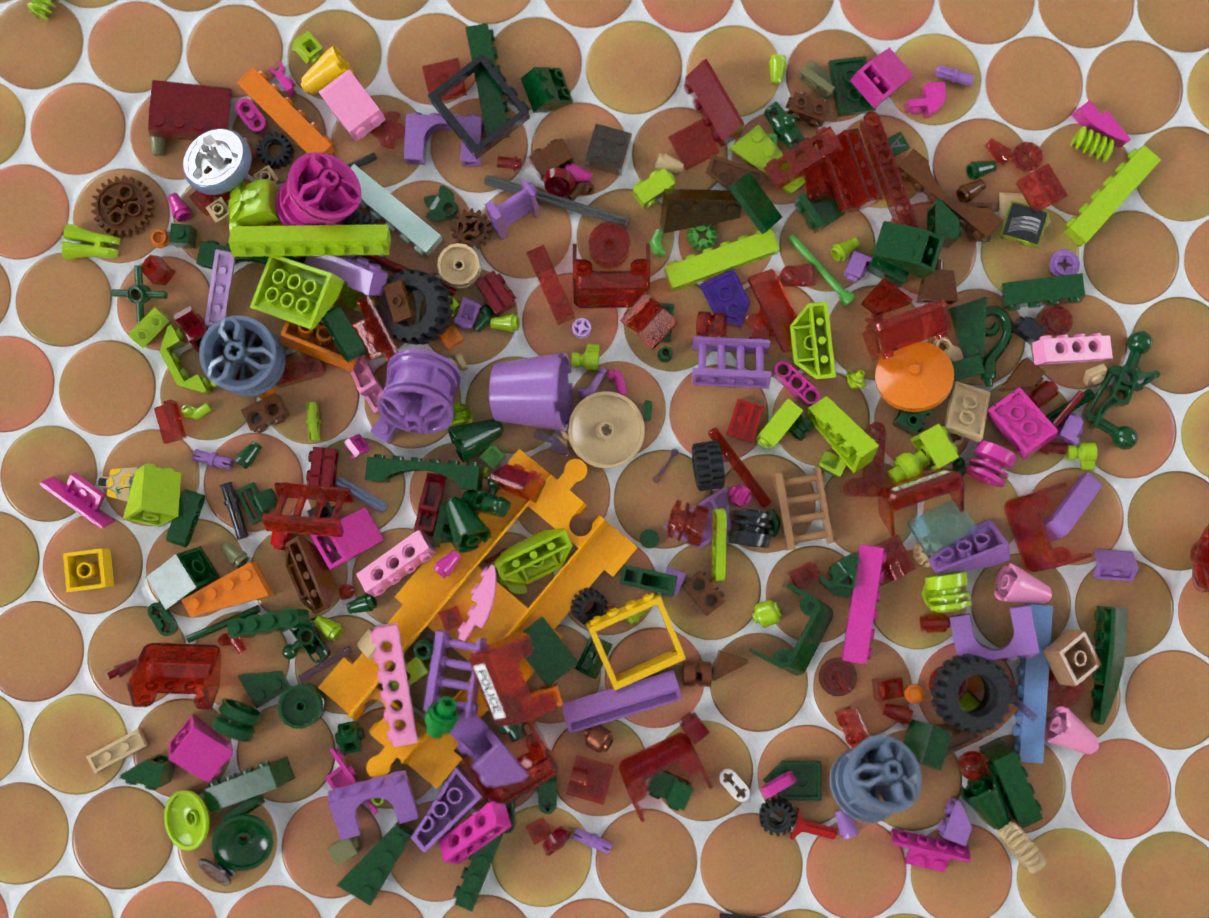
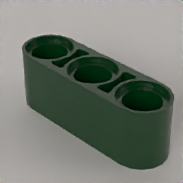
M335 306L329 309L321 320L343 358L350 362L366 354L362 341L341 307Z
M188 489L182 492L179 499L178 517L174 518L170 524L166 536L167 542L185 548L189 545L205 502V495Z

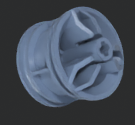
M230 316L214 323L205 333L199 350L202 369L213 383L234 394L249 397L264 394L279 382L285 370L286 354L283 345L278 343L279 338L257 320L246 316ZM247 334H252L246 347ZM224 349H225V355H226V356H222V353H223V350H224ZM260 357H266L263 365H261ZM241 367L240 381H236L235 378Z
M876 735L863 740L856 748L845 751L835 760L830 773V787L835 801L844 813L859 822L877 823L885 820L892 813L906 810L915 803L921 791L922 775L917 759L906 745L895 738ZM879 794H881L884 802L880 801Z

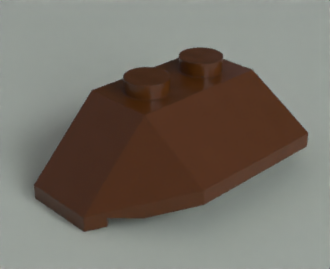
M297 536L285 543L286 567L300 601L316 615L330 608L336 584L317 546L302 536Z

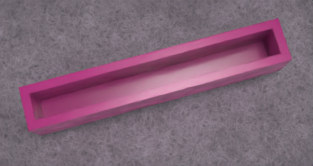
M859 543L857 554L859 556V563L856 565L855 589L852 591L842 660L866 664L867 659H871L872 648H869L870 640H874L875 629H872V623L877 620L878 610L875 609V604L880 601L881 591L878 590V584L883 581L884 571H881V565L886 562L887 552H884L883 547Z

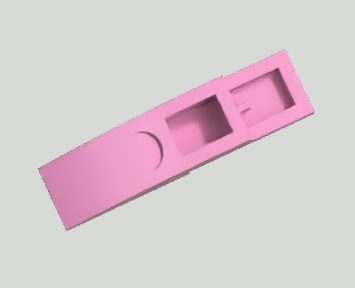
M494 565L485 567L481 574L483 579L480 585L476 583L471 591L473 595L471 599L478 604L477 606L473 604L468 612L470 618L467 623L463 622L458 630L460 633L458 638L464 642L468 640L475 626L484 628L493 608L497 589V570Z

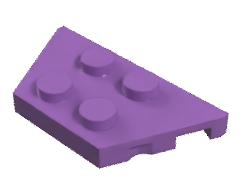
M726 486L664 525V529L700 549L712 541L713 510L724 508L727 515L726 532L730 530L731 519Z

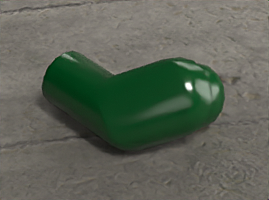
M770 509L766 513L773 515V520H769L772 528L765 529V534L770 535V538H775L779 533L781 522L775 509Z

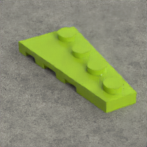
M759 125L729 148V151L740 156L747 164L749 163L756 169L766 172L765 175L773 183L790 195L806 183L805 179Z

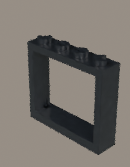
M480 54L427 95L430 103L476 160L530 119V108L528 105L517 98L518 93L512 86L508 87L505 83L507 80L501 72L497 73L494 69V63L489 57L485 58L483 54ZM483 66L518 109L519 113L479 144H476L441 101V98Z

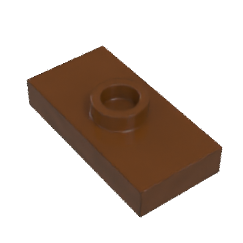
M403 280L383 286L394 323L397 324L414 318Z

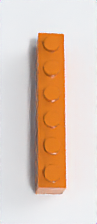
M252 67L236 82L306 154L325 153L332 155L335 152L331 139L327 135L322 136L319 133L320 129L314 122L309 123L303 111L300 109L296 110L293 107L294 103L287 96L283 97L280 94L282 91L274 83L270 85L267 82L269 78L261 70L257 72Z

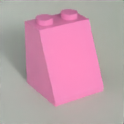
M347 70L319 91L327 106L355 142L365 137L367 133L386 120L378 106L350 70Z

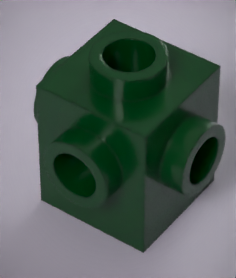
M357 720L338 724V733H335V741L342 754L362 751V740L365 739L363 727L360 728Z

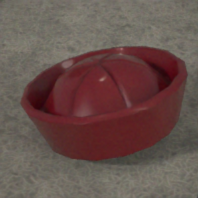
M552 168L547 170L543 176L544 186L549 194L564 197L575 187V178L566 169Z
M560 826L552 832L542 845L546 855L550 856L557 850H560L572 835V831L564 826Z

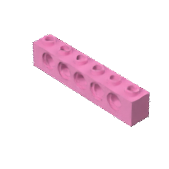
M398 622L374 626L373 632H370L372 644H376L377 651L374 652L375 664L379 663L380 671H377L378 682L383 684V691H380L382 703L386 702L387 710H384L385 722L390 724V730H387L389 742L393 741V747L417 743L418 735ZM384 641H389L393 647L390 650H384L381 644ZM393 661L396 667L392 670L387 669L385 662ZM391 680H396L399 683V687L392 689L388 683ZM400 700L403 706L394 708L392 702ZM399 719L406 722V725L402 728L395 725V722Z

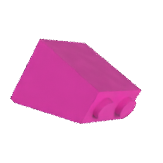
M192 713L169 742L168 756L169 760L209 783L212 778L215 779L219 775L222 765L230 761L233 756V747L228 740Z

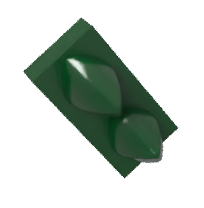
M440 504L432 547L440 548V543L452 542L450 529L444 527H449V522L445 509L446 505Z

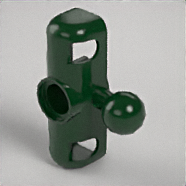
M777 101L765 109L764 116L773 127L777 138L782 142L784 141L793 154L798 155L808 148L809 143L799 131L794 115L786 114ZM771 114H776L773 119L770 117ZM798 143L799 146L794 148L792 144Z
M497 474L491 475L487 480L489 486L488 493L482 490H467L463 493L462 499L473 511L503 518L507 515L511 506L510 501L495 495L496 490L502 486V478Z
M311 624L301 629H290L297 640L293 644H287L282 649V654L286 659L295 658L301 646L315 663H321L329 658L331 651L325 646L319 632ZM310 632L311 639L307 642L306 634ZM316 653L320 659L315 660L311 655Z

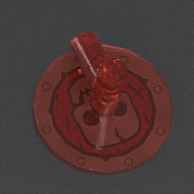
M831 658L821 666L819 683L828 694L844 696L854 689L857 682V672L849 661H843L842 658Z

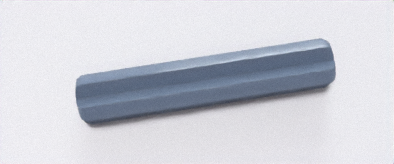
M342 477L337 479L335 485L379 512L383 513L387 509V503Z

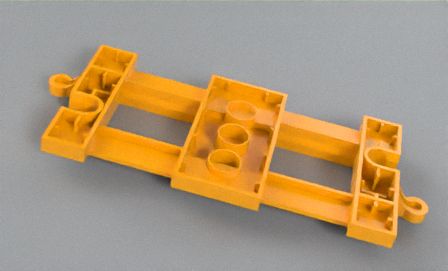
M520 449L497 474L502 478L503 486L496 493V496L503 497L511 502L507 515L503 518L481 512L478 515L491 532L489 540L485 544L483 541L478 544L479 548L470 552L460 553L457 550L456 552L462 558L458 561L450 576H447L445 579L433 568L437 561L451 553L455 548L452 542L440 543V548H435L437 553L428 562L423 563L396 594L395 598L403 605L387 623L398 622L403 655L426 627H429L435 633L440 630L450 631L451 639L461 640L458 638L460 635L458 630L463 622L467 623L470 618L468 612L473 604L475 606L478 604L471 599L473 597L471 591L476 583L480 585L483 579L481 574L484 569L479 564L524 510L530 507L555 529L564 528L571 543L578 549L532 605L528 607L497 581L493 608L484 628L475 626L466 641L477 643V638H487L488 652L484 655L483 664L486 667L497 697L504 690L514 697L535 672L511 640L541 616H543L558 637L562 639L564 636L555 628L571 610L570 606L573 605L571 600L576 599L574 595H579V590L584 592V588H589L603 570L614 577L638 548L600 515L592 523V529L587 535L576 536L572 533L570 521L575 515L581 514L587 507L580 498L570 491L576 482L582 481L587 475V466L582 460L572 459L568 461L565 465L564 473L557 480ZM447 611H450L457 618L459 623H457V621L453 619L450 621V626L448 627ZM384 641L382 644L384 650H390L393 647L389 641ZM452 647L466 660L473 663L475 651ZM364 653L355 662L347 656L343 657L318 688L348 713V718L358 720L365 712L370 700L375 699L382 702L380 691H383V687L379 684L377 671H380L379 663L375 664L374 656L370 660ZM393 661L385 662V667L390 670L395 665ZM481 683L477 703L479 704L477 715L480 718L490 708ZM460 690L453 700L467 703L469 691ZM399 700L392 702L394 708L403 706ZM415 714L418 742L393 747V741L389 742L387 730H390V724L385 722V717L382 720L376 721L369 729V733L385 748L380 754L374 755L369 759L367 763V773L372 778L388 775L391 771L392 763L396 758H399L401 764H408L438 789L464 757L455 749L459 743L450 733L443 734L441 738L429 736L426 732L427 726L425 722ZM399 719L395 722V725L402 728L406 725V722Z

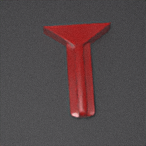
M797 807L795 825L792 828L790 837L791 840L801 832L832 840L836 838V828L803 820L800 809Z

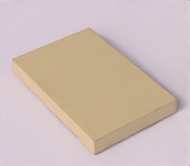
M954 381L944 423L947 432L981 442L983 440L991 392Z

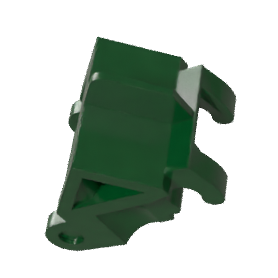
M850 554L838 560L828 568L827 573L831 576L830 581H827L822 576L818 578L819 582L829 589L834 596L851 598L852 591L855 589L857 574L855 565L859 563V556Z

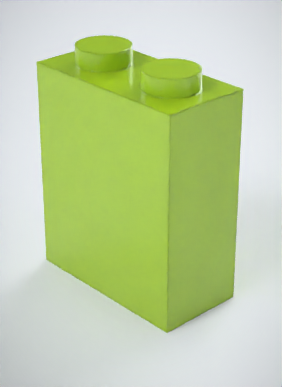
M790 399L783 402L755 437L757 445L764 450L774 448L803 410Z

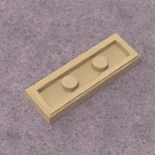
M138 728L86 756L94 774L143 749L149 743L141 728Z

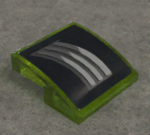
M1011 200L1000 238L1039 249L1050 212Z

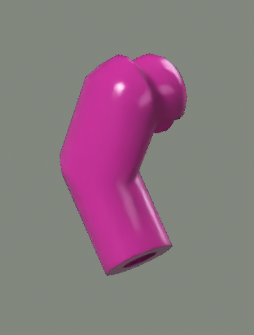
M618 369L609 370L608 379H615L617 393L625 395L626 384L624 377Z

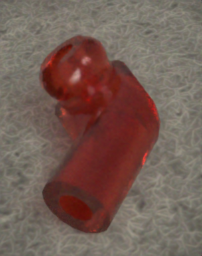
M224 633L218 638V643L221 646H234L238 654L247 650L241 638H231L228 636V633Z

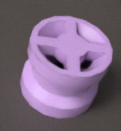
M578 318L572 324L574 336L578 339H585L590 335L591 324L587 319Z

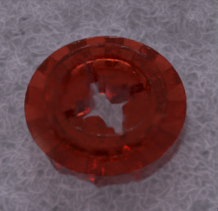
M1032 142L1020 143L1012 153V162H1014L1016 168L1021 169L1023 172H1032L1042 163V151ZM1031 152L1029 160L1023 162L1024 155Z
M1061 306L1050 307L1041 318L1042 325L1048 326L1045 329L1046 333L1053 336L1068 333L1073 323L1070 312ZM1061 316L1059 320L1060 325L1052 326L1054 323L1052 317L1056 319Z

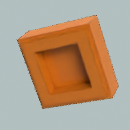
M454 324L447 327L443 335L438 334L448 350L464 341V338Z

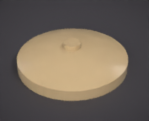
M603 391L591 394L576 405L569 418L568 438L570 445L581 460L593 467L609 469L624 465L638 453L644 440L645 427L639 409L630 399L619 393Z

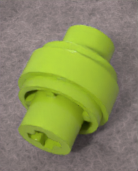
M921 450L913 455L910 452L902 453L895 458L893 462L894 467L887 473L892 482L898 486L904 481L910 483L921 479L924 474L923 468L930 463Z

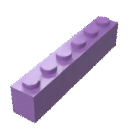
M672 670L644 678L616 691L612 688L579 699L570 700L563 703L562 709L569 733H573L680 701L682 697L674 671Z

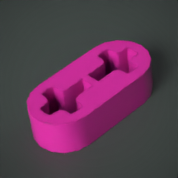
M788 771L764 784L760 791L764 798L771 797L794 784L797 778L793 771Z

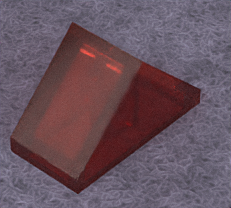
M902 677L872 679L874 699L886 701L904 697Z

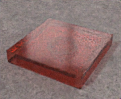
M702 119L670 135L668 138L679 159L684 163L685 170L711 158L712 154L717 155L720 152Z

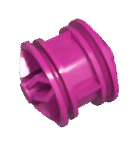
M325 153L305 154L293 163L288 174V180L281 185L276 194L275 207L277 215L284 226L345 225L342 220L351 215L361 201L360 182L353 170L340 159Z

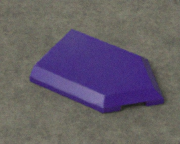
M732 269L700 284L715 318L742 327L750 301L735 270Z

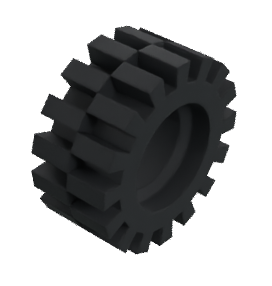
M268 132L267 137L265 135L261 136L263 140H258L260 145H257L256 149L258 150L257 155L266 166L269 165L272 169L274 167L280 169V166L286 167V162L290 164L291 161L289 159H293L292 152H294V149L286 136L284 137L283 134H278L277 132H273V134ZM274 144H279L282 147V152L277 157H272L268 153L269 148Z
M355 210L351 215L342 220L345 225H380L373 218L358 210Z
M591 587L590 589L584 588V592L579 590V595H574L576 599L571 600L573 604L570 606L572 615L584 625L594 619L595 616L601 617L605 615L604 610H608L606 606L608 601L605 600V596ZM594 601L592 608L584 612L586 605Z
M775 796L771 797L770 801L766 799L765 804L762 803L759 810L760 825L764 827L765 832L769 831V834L772 836L773 833H776V836H780L779 833L781 832L783 835H786V831L790 832L791 826L794 827L795 811L792 804H788L787 799L783 801L782 797L779 796L778 799H775ZM774 810H780L784 813L785 818L781 822H773L769 817L770 813Z

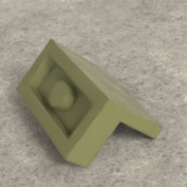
M812 60L801 69L797 78L827 100L835 88L832 85L830 73Z

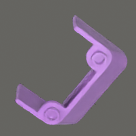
M460 710L458 712V721L454 729L449 733L459 743L457 748L464 755L468 753L476 764L472 767L481 775L480 780L487 787L490 785L498 787L521 782L529 776L502 740L477 714L473 718L465 719V711Z

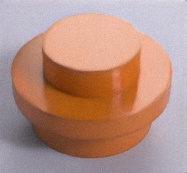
M163 229L155 230L151 234V242L157 248H165L170 243V235Z
M911 684L906 687L904 696L908 702L917 704L923 700L924 690L917 684Z

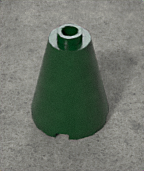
M495 419L455 425L448 429L451 442L455 445L457 449L455 451L463 463L469 461L500 438L504 431L501 422Z
M453 497L448 500L445 509L455 550L465 553L479 548L478 544L482 541L485 544L491 537V532L484 522L462 498Z
M982 773L969 779L966 788L964 789L962 786L960 790L963 800L993 829L1000 830L1005 825H1008L1010 817L995 775L988 776L987 773Z

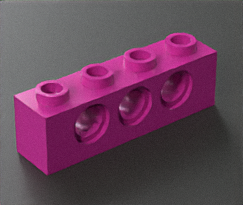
M489 802L480 811L473 813L469 819L461 822L454 830L447 832L446 836L439 840L443 862L460 864L510 828L511 824L506 805Z

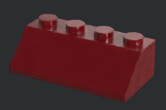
M705 59L685 77L683 86L688 95L691 94L694 99L693 104L696 110L701 111L704 124L712 130L713 140L722 147L741 136L744 122L708 60Z

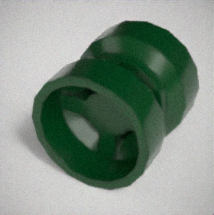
M799 415L796 423L792 424L788 431L796 439L803 441L806 437L805 433L812 431L814 425L806 417Z

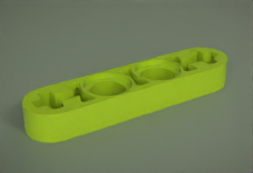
M724 508L714 509L712 516V579L714 582L725 581L727 515Z

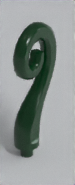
M998 306L986 307V318L988 316H996L1001 321L1002 336L982 363L985 373L980 374L981 380H985V387H993V380L996 379V363L1008 347L1013 333V324L1009 314ZM994 322L990 329L986 327V336L992 337L998 334L1000 324Z

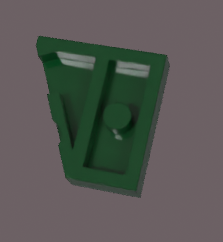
M282 671L241 674L238 676L256 709L291 687Z

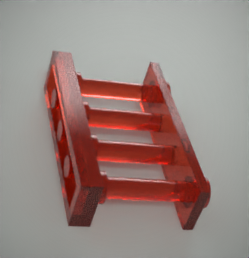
M275 482L274 486L280 498L273 514L264 513L262 517L266 531L332 537L343 536L344 529L339 516L343 503H353L354 501L350 488ZM298 498L293 515H282L287 499ZM306 499L317 500L311 517L301 516ZM325 501L335 502L331 518H320Z

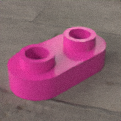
M239 100L235 107L237 114L253 133H263L267 128V121L251 100ZM246 108H250L247 113L244 112ZM256 123H261L259 127H255Z

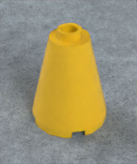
M336 46L329 47L301 78L302 83L300 84L306 93H318L347 70H350L354 75L348 61L345 62L342 58L344 55Z

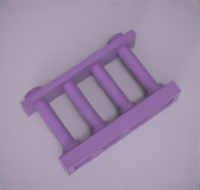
M525 179L521 180L523 189L500 205L498 203L494 205L492 200L485 204L491 225L501 240L508 236L506 231L508 226L531 211L535 217L539 216L538 209L540 207L535 196L537 191L531 182L527 183Z
M694 336L692 351H699L698 368H693L692 385L769 389L771 371H764L763 354H768L770 340ZM706 351L718 352V369L706 368ZM725 352L737 353V370L725 369ZM744 353L756 354V371L745 370Z
M436 631L423 710L427 711L431 704L440 701L442 698L440 696L441 688L446 686L469 691L467 703L455 701L457 703L456 709L465 711V719L473 718L477 714L480 681L474 666L483 664L484 655L488 652L487 638H477V643L451 639L450 631ZM454 647L475 651L473 663L449 659L446 656L447 648ZM448 666L472 671L470 683L445 678L443 676L444 668Z

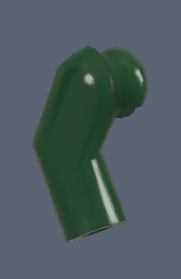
M488 305L481 307L480 313L483 316L473 326L479 333L488 325L493 314L492 308H489Z
M962 457L953 460V473L946 479L952 486L966 473V465Z

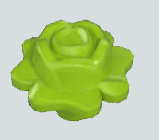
M859 369L858 372L849 371L846 373L849 386L851 388L863 389L867 385L863 377L865 372Z

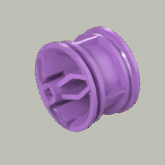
M411 349L396 353L388 362L386 387L378 401V410L381 416L391 425L412 433L431 434L445 430L453 420L452 400L460 385V372L449 359L431 351Z

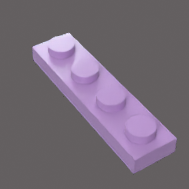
M215 250L204 325L212 326L217 321L227 317L236 259L229 251Z

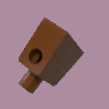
M938 259L934 272L923 279L921 278L917 303L953 305L958 301L954 271L944 270V260Z

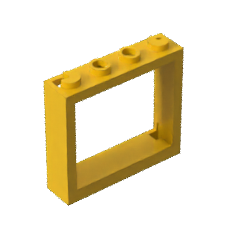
M657 592L649 595L645 594L643 598L637 601H628L625 606L619 609H610L607 614L601 617L595 616L594 619L586 623L615 691L686 659L663 601ZM657 605L674 649L614 675L596 631Z

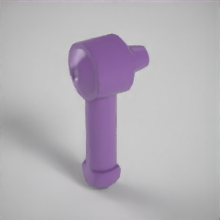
M600 367L589 388L578 389L577 393L580 395L581 400L596 393L595 391L607 372L606 368Z

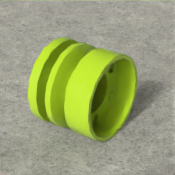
M966 571L925 577L926 589L928 591H936L937 594L928 598V601H938L937 604L930 605V611L951 612L972 605V600H962V597L970 596V592L960 590V587L969 584Z

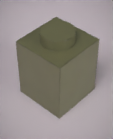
M357 836L345 840L340 839L331 844L327 850L338 866L358 854L361 850V843Z

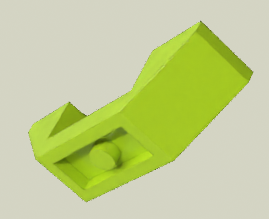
M173 325L167 326L160 354L176 384L200 393L212 394L210 389L212 385L207 377L197 374L189 378L187 371L181 368L179 364L181 360L174 350L186 344L183 339L185 335L180 328Z

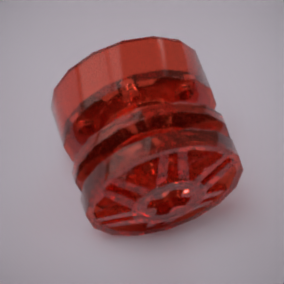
M677 499L668 519L667 539L672 540L675 531L678 532L676 541L680 542L683 534H686L687 544L700 547L709 508L696 505L694 511L689 512L690 503L686 502L684 510L680 509L682 500Z

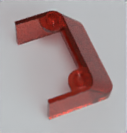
M646 243L645 259H635L632 261L630 271H592L590 261L577 259V244H573L574 304L577 307L642 308L649 304L650 243Z
M945 298L872 324L862 333L872 362L880 357L883 360L894 356L893 352L923 340L935 337L937 340L949 336L948 332L951 331L948 305Z
M1066 482L1011 498L1004 504V511L1023 565L1030 572H1040L1062 567L1093 557L1091 553L1071 555L1070 551L1065 547L1052 548L1040 511L1046 510L1051 505L1049 492L1067 486Z
M531 715L527 716V720L532 734L526 739V746L530 752L517 758V761L529 775L523 781L498 787H492L491 785L487 787L480 780L481 775L472 767L474 764L467 753L465 755L462 754L463 767L486 803L496 802L507 805L557 775V763L543 734Z
M683 732L671 735L624 758L619 763L620 775L641 822L645 821V817L638 801L644 799L647 795V786L644 780L679 763L687 774L692 775L701 771L709 789L713 788L691 740Z

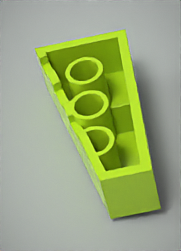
M826 396L808 408L806 417L853 473H856L873 461L879 445L849 418L834 401Z

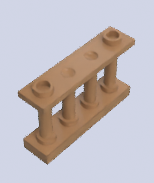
M820 467L813 468L814 474L791 478L783 477L782 473L772 475L785 551L795 549V545L799 542L826 538V544L834 543L833 539L836 538L835 530L830 525L823 485L825 473L823 470L821 471ZM816 481L818 493L794 497L786 496L785 488L788 486ZM819 500L821 512L797 516L789 515L788 507H791V505ZM820 519L823 521L824 531L800 535L793 534L791 526H794L796 523Z

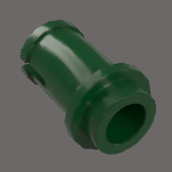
M664 346L658 351V359L663 363L669 362L673 357L672 350L668 346ZM667 352L668 356H664L662 353Z

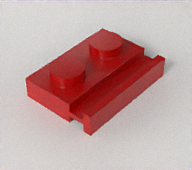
M738 398L726 435L752 444L764 406Z

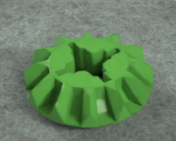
M712 224L689 228L687 232L689 245L697 251L713 247L717 240L716 229ZM707 230L705 235L707 239L702 238L698 241L699 234L697 232L703 233V231Z

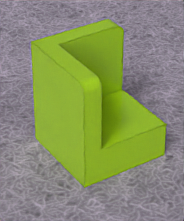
M825 451L817 467L838 478L841 477L846 463L841 457Z

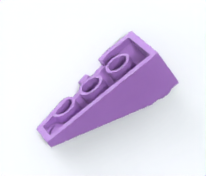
M991 519L969 528L968 533L962 537H957L952 545L941 549L929 558L928 562L937 575L993 567L1010 560L1009 543Z

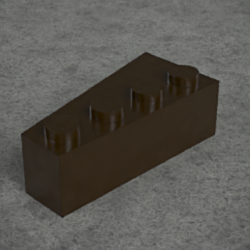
M664 189L660 226L664 234L738 219L741 216L742 206L730 190Z

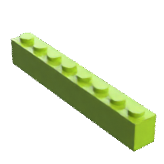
M389 224L232 226L228 243L233 257L389 255L391 236Z

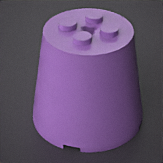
M556 353L495 363L491 371L488 395L493 418L500 422L566 431L567 426L565 425H568L573 405V383H569L568 373L572 371L568 355L566 353Z

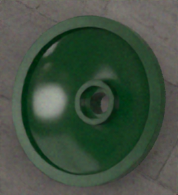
M239 814L227 818L216 828L212 838V851L217 861L224 867L235 871H247L260 866L269 857L273 847V835L269 826L262 819L248 814Z

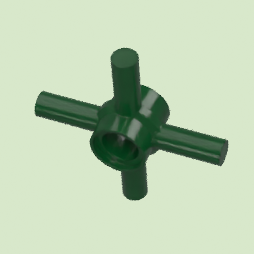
M134 265L135 285L128 290L112 289L111 295L113 297H127L130 302L136 303L137 323H139L145 317L144 304L151 298L167 299L168 293L166 291H152L149 286L143 285L142 265Z

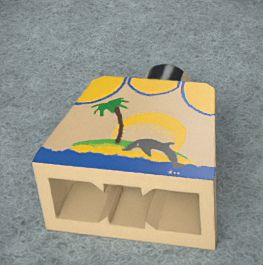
M140 467L111 469L109 477L101 476L99 478L98 486L99 488H108V497L127 502L135 472Z

